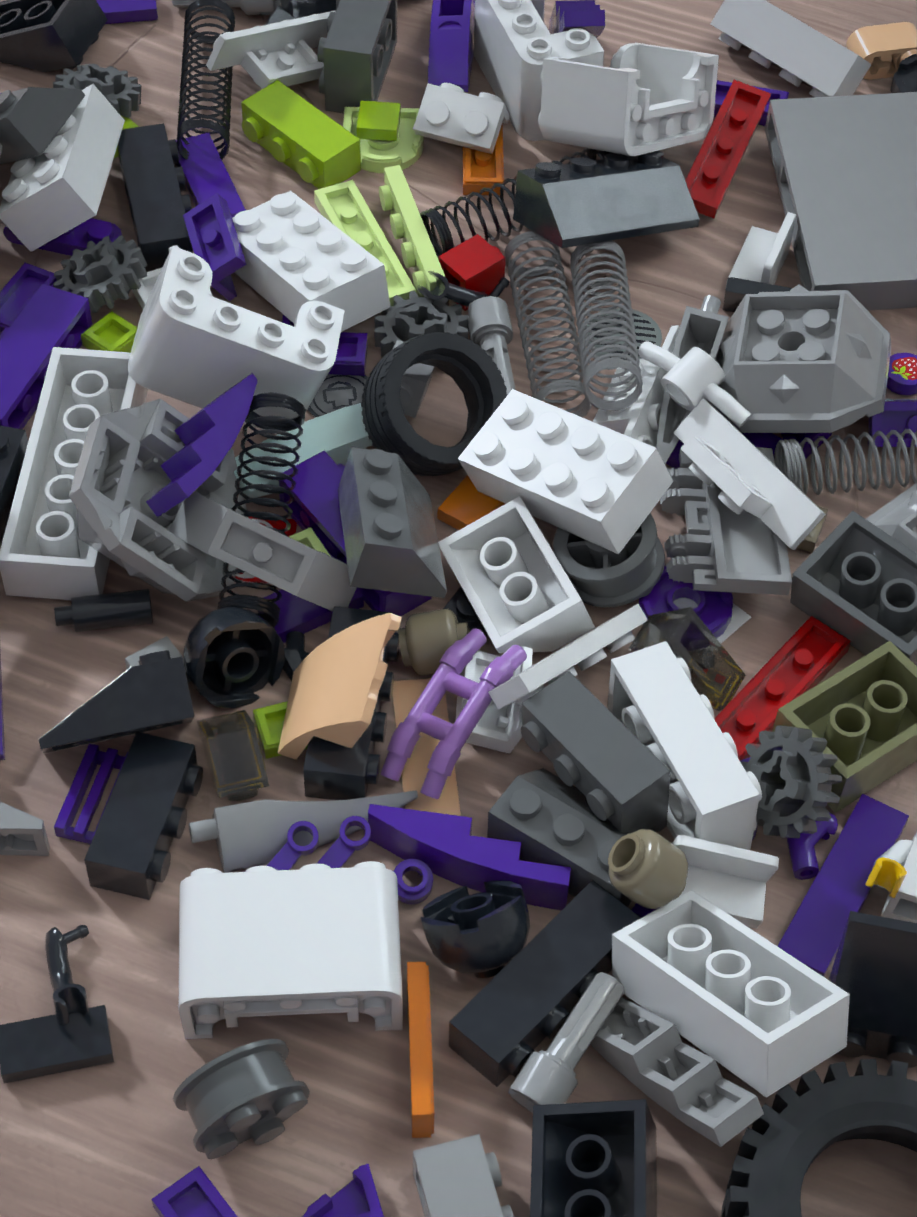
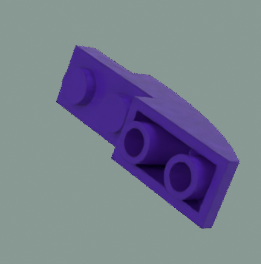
M433 0L429 39V84L441 86V83H451L461 87L464 92H469L474 55L475 0Z

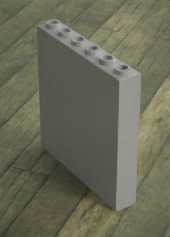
M917 92L770 100L765 132L785 217L788 212L796 214L791 242L802 286L808 291L848 290L867 310L917 307Z

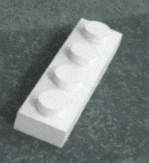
M636 604L488 693L498 710L517 700L522 708V702L544 688L543 684L546 682L551 684L569 671L574 676L578 675L573 667L574 665L578 664L581 671L606 658L607 655L603 650L605 646L612 653L635 640L636 638L631 630L648 621L639 604Z

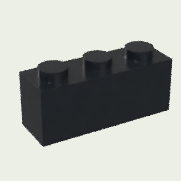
M136 732L84 859L90 886L150 900L156 882H164L170 867L171 854L168 851L173 838L180 839L186 826L187 809L185 807L189 796H197L202 784L203 767L197 764L194 744Z

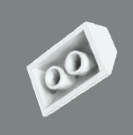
M520 496L438 542L443 555L498 653H505L512 645L532 648L533 652H553L595 628L582 599Z

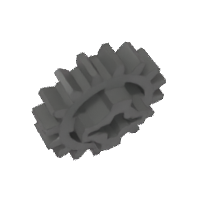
M97 64L77 65V71L66 68L63 70V75L57 74L55 76L53 88L83 90L94 84L121 116L129 118L131 117V111H139L142 86L138 84L137 77H128V71L126 70L119 71L113 66L102 68Z
M106 236L97 245L93 241H89L87 249L83 251L75 249L72 251L73 255L70 259L62 260L60 263L63 269L54 273L57 281L53 285L55 288L88 298L92 313H97L104 304L111 309L114 307V300L118 298L123 300L129 299L128 294L130 290L141 287L138 279L147 277L144 267L148 264L133 239L126 242L124 236H119L114 242H111L109 236Z
M410 291L409 299L407 300L396 295L393 297L394 306L390 305V308L382 311L381 315H377L374 318L375 347H380L382 358L393 350L397 340L405 342L413 337L432 332H449L450 334L466 337L468 340V316L462 315V306L460 304L449 306V299L445 297L440 300H433L426 296L418 297L415 291Z
M780 725L776 726L775 732H759L761 745L748 743L745 748L751 758L749 762H741L746 772L751 771L756 776L761 787L762 799L758 803L756 814L757 826H763V834L781 836V838H800V833H816L817 826L815 821H829L831 819L829 811L825 808L827 803H839L840 800L838 795L831 792L832 784L842 781L841 775L831 774L830 767L838 761L837 755L823 754L827 745L826 739L812 737V730Z

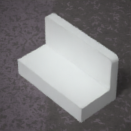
M787 213L779 233L752 226L729 278L734 277L774 285L790 250L796 214Z
M678 835L672 844L685 853L688 861L686 886L680 896L693 890L747 927L757 929L763 922L766 882L778 870L779 858L685 835Z

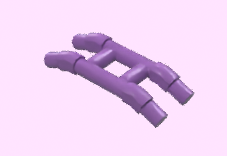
M472 629L464 638L457 640L451 645L440 659L438 669L404 722H400L394 731L387 748L389 752L380 774L389 779L399 781L407 758L411 757L414 746L421 737L419 735L420 732L440 740L430 758L427 766L429 770L420 793L439 799L447 777L451 776L454 765L461 755L462 747L492 701L488 692L508 681L513 676V672L527 659L525 650L519 645H512L502 656L496 657L486 667L478 683L461 676L460 673L473 659V655L486 644L487 639L484 633L479 629ZM446 691L468 700L454 724L432 715Z

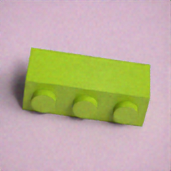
M279 80L241 102L242 129L246 137L270 152L278 162H283L298 173L305 182L321 189L342 183L361 171L360 139Z

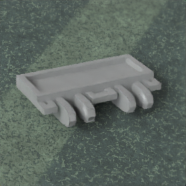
M756 447L775 465L772 448ZM680 450V468H667L673 483L660 499L662 511H665L666 514L671 513L672 515L676 513L677 515H685L687 534H674V536H669L667 541L664 542L667 558H671L668 564H666L669 579L693 583V590L789 595L792 578L787 545L760 518L745 510L738 515L728 508L718 498L722 490L714 482L709 486L700 480L689 469L693 461Z

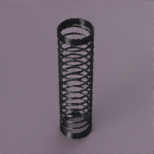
M196 0L189 5L185 12L176 145L179 154L186 160L189 159L187 157L189 152L183 146L182 141L186 145L190 144L183 137L184 134L187 137H192L188 133L190 130L199 134L209 133L211 135L219 133L221 136L214 139L213 142L224 139L223 143L216 147L217 150L223 148L219 152L220 159L223 160L229 152L233 66L217 69L220 71L218 73H206L197 70L203 67L208 68L206 64H201L198 60H209L210 57L202 56L197 52L213 51V48H202L197 44L206 43L212 45L220 33L211 31L199 33L195 30L210 26L223 30V33L234 32L235 16L233 10L227 3L221 0ZM213 6V7H205V8L198 9L199 7ZM211 10L224 14L229 19L230 24L225 19L213 15L200 16L191 22L190 20L199 12ZM211 18L224 22L229 28L226 29L212 23H204L192 27V24L198 20ZM200 76H209V77H211V76H213V77H216V78H218V79H220V80H218V81H203V80H200V79H198V78H196V77H200ZM208 84L219 88L207 90L199 88L197 85ZM203 92L213 93L218 97L205 98L200 97L196 94ZM193 96L197 99L191 100L190 97ZM209 101L216 103L218 105L203 106L197 104L196 102ZM190 105H194V106H196L197 108H192V109H191L189 106H190ZM211 110L217 114L205 115L196 111ZM193 113L196 116L190 117L189 114ZM220 115L223 117L221 120L218 119V118H215V117H218V116H220ZM195 128H208L213 131L205 132Z
M585 148L582 152H574L571 157L564 156L560 161L553 160L550 163L562 165V162L565 160H569L570 163L571 159L576 156L597 160L596 154L601 159H605L606 154L613 152ZM517 175L514 179H505L502 184H493L491 189L484 187L479 193L471 192L467 198L460 196L456 203L448 201L444 207L436 206L433 209L430 208L420 213L437 257L455 247L451 231L446 222V214L455 225L461 243L466 240L459 226L457 208L465 217L472 237L477 235L470 219L469 204L476 211L480 219L487 242L488 238L498 241L500 233L506 237L510 236L512 229L517 232L522 231L523 225L520 224V227L516 228L511 222L504 202L505 190L511 197L513 205L515 203ZM508 182L512 183L511 191L505 186ZM501 187L500 196L493 189ZM485 191L489 192V202L482 196V193ZM492 194L499 201L508 222L507 233L500 227L493 210ZM478 196L477 206L470 200L471 197ZM481 199L491 213L496 226V237H493L487 229L482 216ZM462 200L466 201L465 211L461 206L458 205V203ZM450 205H454V216L447 210V207ZM435 227H436V229H437V231H438V234H439V236H440L441 243H442V248H441V246H440V244H439V241H438V239H437L436 232H435Z
M273 392L260 393L253 396L248 415L245 419L246 424L243 426L242 434L244 438L241 440L240 447L242 451L239 453L238 459L241 464L237 467L239 478L235 481L237 492L233 494L235 505L231 509L235 512L237 508L244 512L241 515L245 517L252 516L270 521L281 520L286 523V528L280 530L272 527L268 528L287 536L284 532L291 528V524L286 518L290 517L293 513V510L288 505L294 502L295 498L290 491L296 488V482L292 477L298 474V469L294 464L300 459L296 450L301 448L302 444L298 437L303 434L301 425L304 424L306 409L301 402L291 396ZM270 406L283 407L293 410L299 416L292 419L281 416H261L253 410ZM251 424H254L255 426L265 430H257ZM249 427L254 432L247 434V428ZM297 428L299 429L296 435L286 432L295 430ZM259 434L274 440L294 439L297 442V446L290 448L277 443L257 444L249 437ZM271 434H280L284 436H275ZM247 440L252 445L245 448V442ZM259 448L272 453H293L295 460L289 462L277 457H255L248 451ZM244 454H246L251 459L243 461ZM256 461L273 467L290 466L293 468V473L286 475L271 470L255 471L246 464ZM242 468H245L247 471H249L248 473H245L243 475L241 474ZM256 475L270 480L287 479L292 485L290 488L285 489L272 484H252L244 478ZM240 481H242L248 486L239 488ZM256 489L266 493H286L290 496V499L287 502H282L271 498H251L244 494L243 491ZM240 494L245 500L238 502V495ZM253 502L267 507H285L288 510V514L280 516L270 512H251L240 505ZM225 562L223 571L226 575L221 579V585L224 589L219 593L220 601L218 602L217 610L226 607L255 609L265 612L255 614L275 627L279 622L280 608L274 602L282 598V594L276 589L278 587L239 580L232 575L244 573L245 571L237 568L229 572V564ZM230 578L236 583L227 586L226 579ZM249 587L271 590L277 594V597L264 599L258 596L240 595L230 589ZM228 592L231 596L224 598V593Z

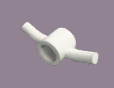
M649 341L643 342L639 347L638 354L641 358L668 372L661 379V384L668 395L684 409L692 411L704 398L717 407L739 428L751 417L752 414L728 392L719 387L725 380V373L720 365L704 350L693 347L680 359L670 351Z

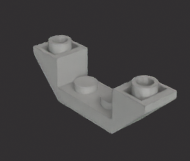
M195 491L182 502L169 530L199 550L330 611H333L334 606L348 608L357 587H350L346 563L233 511V509Z

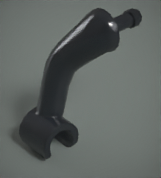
M428 271L436 279L435 289L429 292V290L420 285L417 286L420 294L430 299L440 300L445 297L469 307V304L476 299L489 296L499 297L503 290L509 286L510 281L505 277L500 278L499 283L488 295L483 291H473L451 284L445 276L434 271Z
M79 925L76 929L63 935L58 928L53 927L46 933L45 937L46 959L54 991L55 1014L57 1023L61 1026L69 1023L68 1013L80 1012L84 1015L89 1014L85 988L73 983L67 948L68 943L87 937L89 930L86 925Z

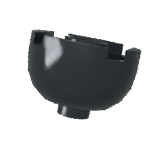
M235 607L214 610L199 619L188 634L183 652L184 668L195 689L211 704L222 708L234 709L252 704L260 697L254 693L263 689L267 683L273 686L279 679L285 663V645L273 626L251 610Z
M512 881L484 882L486 892L469 895L467 886H463L442 894L425 905L422 909L424 917H421V921L433 955L444 966L458 972L474 973L477 978L496 976L505 967V964L509 963L523 949L528 939L530 930L529 911L520 884Z

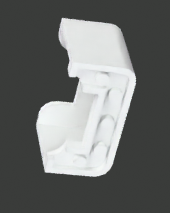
M475 0L474 57L495 95L505 103L510 115L509 120L519 136L531 141L545 140L538 126V117L541 111L542 86L540 77L543 70V59L561 57L567 58L571 62L603 66L604 50L593 34L581 28H573L568 31L550 34L543 22L545 0Z
M632 43L620 47L612 57L610 68L571 62L567 58L561 57L543 59V70L540 77L542 96L541 111L538 117V126L542 136L547 141L629 156H637L700 141L706 138L713 123L719 55Z
M172 246L139 319L128 361V372L131 378L144 388L203 409L225 391L253 373L258 380L254 395L270 392L285 394L301 402L307 411L335 362L345 310L324 302L309 301L301 306L296 315L294 327L210 296L212 270L209 264L194 253ZM270 406L253 410L261 416H281L288 419L299 416L293 410L283 407ZM251 424L253 427H256V428L261 429V430H265V429H262V428H259V427L255 426L254 424Z
M375 861L362 862L351 868H331L325 864H308L301 867L300 870L277 871L269 866H255L247 869L245 872L222 873L220 870L213 868L194 870L191 876L181 881L179 898L178 1010L185 1039L213 1038V1025L222 1019H226L227 1028L238 1027V1017L347 1012L348 1022H359L358 1012L372 1016L375 1019V1031L403 1030L398 886L395 872L386 869L383 863Z

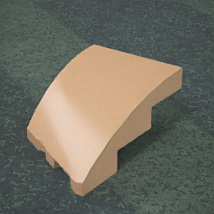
M387 613L352 625L327 639L304 658L293 673L278 754L297 760L313 736L349 748L355 745L371 723L378 693L388 664L383 662L385 645L393 634L399 630L401 616Z

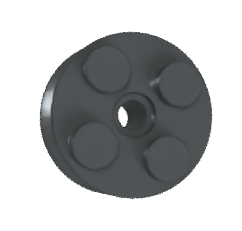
M649 513L619 554L559 527L554 536L553 550L555 556L583 603L591 606L617 607L645 597L652 591L664 570L665 553L657 537V527L651 513Z
M265 1039L233 1049L196 1070L175 1091L173 1101L179 1110L189 1112L197 1129V1133L193 1138V1144L196 1150L205 1153L208 1159L224 1156L234 1150L239 1144L251 1138L256 1145L275 1139L285 1130L282 1122L301 1110L308 1103L307 1099L310 1091L304 1082L294 1080L285 1062L289 1049L283 1040Z

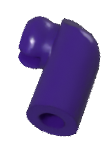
M829 812L831 816L829 821H815L817 826L816 833H800V838H787L795 878L806 880L817 876L819 866L814 846L820 839L827 840L830 838V834L835 835L837 832L838 821L834 814Z

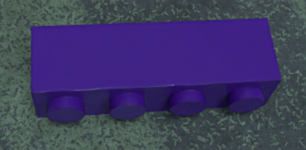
M41 284L34 295L25 300L20 314L11 326L3 330L0 335V426L23 429L37 410L53 347L80 349L82 346L81 334L93 326L88 298Z
M324 450L296 465L298 474L292 477L296 482V488L290 491L295 498L294 502L288 506L293 510L291 518L295 520L302 530L311 527L330 556L347 564L337 491L345 466L341 463L336 464ZM290 468L282 473L286 475H291L293 473V468ZM287 479L278 480L279 486L285 489L290 488L292 485ZM279 494L280 501H289L290 496L288 494ZM359 588L363 594L364 601L372 610L392 612V614L402 616L432 599L431 596Z

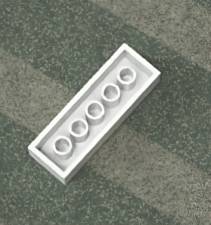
M53 347L0 549V572L6 595L71 600L72 597L103 594L110 558L79 539L77 507L69 498V492L90 423L101 415L138 407L146 401L148 389L137 384L128 372L129 352Z

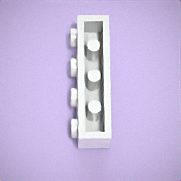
M724 0L710 25L722 32L718 38L737 51L743 44L752 50L748 56L749 58L767 69L771 63L781 67L782 70L779 76L799 87L802 81L811 85L813 88L809 94L813 97L853 95L871 66L869 62L766 0Z

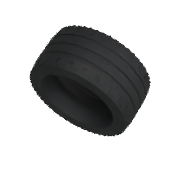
M432 332L413 337L388 352L370 372L361 398V414L363 416V424H365V431L368 433V438L372 441L374 448L398 454L414 475L439 476L455 472L463 468L458 460L460 455L507 397L504 378H502L500 369L498 370L497 364L493 362L492 357L488 356L486 351L481 349L478 344L473 343L470 339L467 340L466 337L450 334L449 332ZM421 363L439 368L452 377L462 391L468 410L467 428L461 441L455 446L444 447L430 443L418 435L405 418L400 401L401 380L405 371L413 364Z

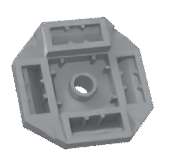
M798 284L790 291L746 294L727 323L715 361L725 373V380L719 387L728 392L752 415L739 428L713 404L711 405L741 433H832L847 427L865 415L871 417L884 412L891 355L890 333L848 290L808 291Z
M162 399L150 401L138 407L101 415L89 425L69 492V498L77 507L79 539L125 568L130 576L139 577L162 593L175 594L186 602L219 596V593L224 589L221 585V579L226 575L223 571L225 562L186 543L169 531L182 502L158 518L146 503L147 500L171 482L160 465L185 447L174 430L189 418ZM232 448L214 473L195 490V492L230 509L235 505L233 494L237 492L235 488L237 478L234 473L237 470V464ZM240 494L238 495V502L245 500ZM246 504L240 505L247 510ZM238 508L236 509V512H237V513H239V514H243V513H244V512H242L240 509H238ZM230 564L228 565L229 572L237 569ZM230 578L226 579L227 586L233 584V580Z

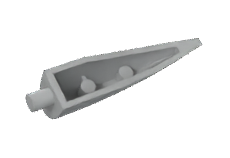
M711 295L705 296L701 309L686 306L673 349V354L681 359L691 348L698 347L708 353L714 360L716 359L729 319L727 316L718 314L721 305L719 298ZM664 391L656 443V448L664 464H666L679 441V438L673 432L691 413V411L684 409L676 403L666 391Z
M417 790L336 801H281L264 799L217 807L214 809L212 819L190 822L189 832L192 843L216 839L223 872L229 873L234 870L268 864L287 843L288 830L298 821H308L317 828L319 833L318 847L339 838L340 826L346 818L360 816L368 822L369 804L402 808L417 799L418 794ZM359 826L349 827L345 835L348 836L362 828ZM300 831L295 834L293 840L299 846H307L312 842L313 836L307 831Z

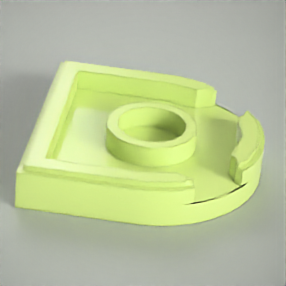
M344 107L343 127L357 137L356 127L359 107ZM401 108L397 141L360 139L361 169L374 173H384V168L400 165L403 170L413 165L420 158L423 151L424 136L416 135L413 130L420 108Z

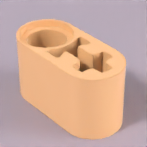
M910 22L862 27L855 30L849 36L846 47L871 64L863 77L864 79L872 80L893 77L902 60L917 54V29Z

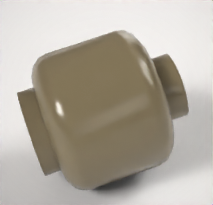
M449 609L410 615L407 618L405 628L398 630L399 646L404 666L412 665L413 670L418 675L434 674L446 650L470 632L468 623H458L456 615Z
M641 829L622 836L616 841L609 853L608 865L611 884L620 893L644 908L657 909L678 898L685 889L688 875V861L685 853L653 830Z

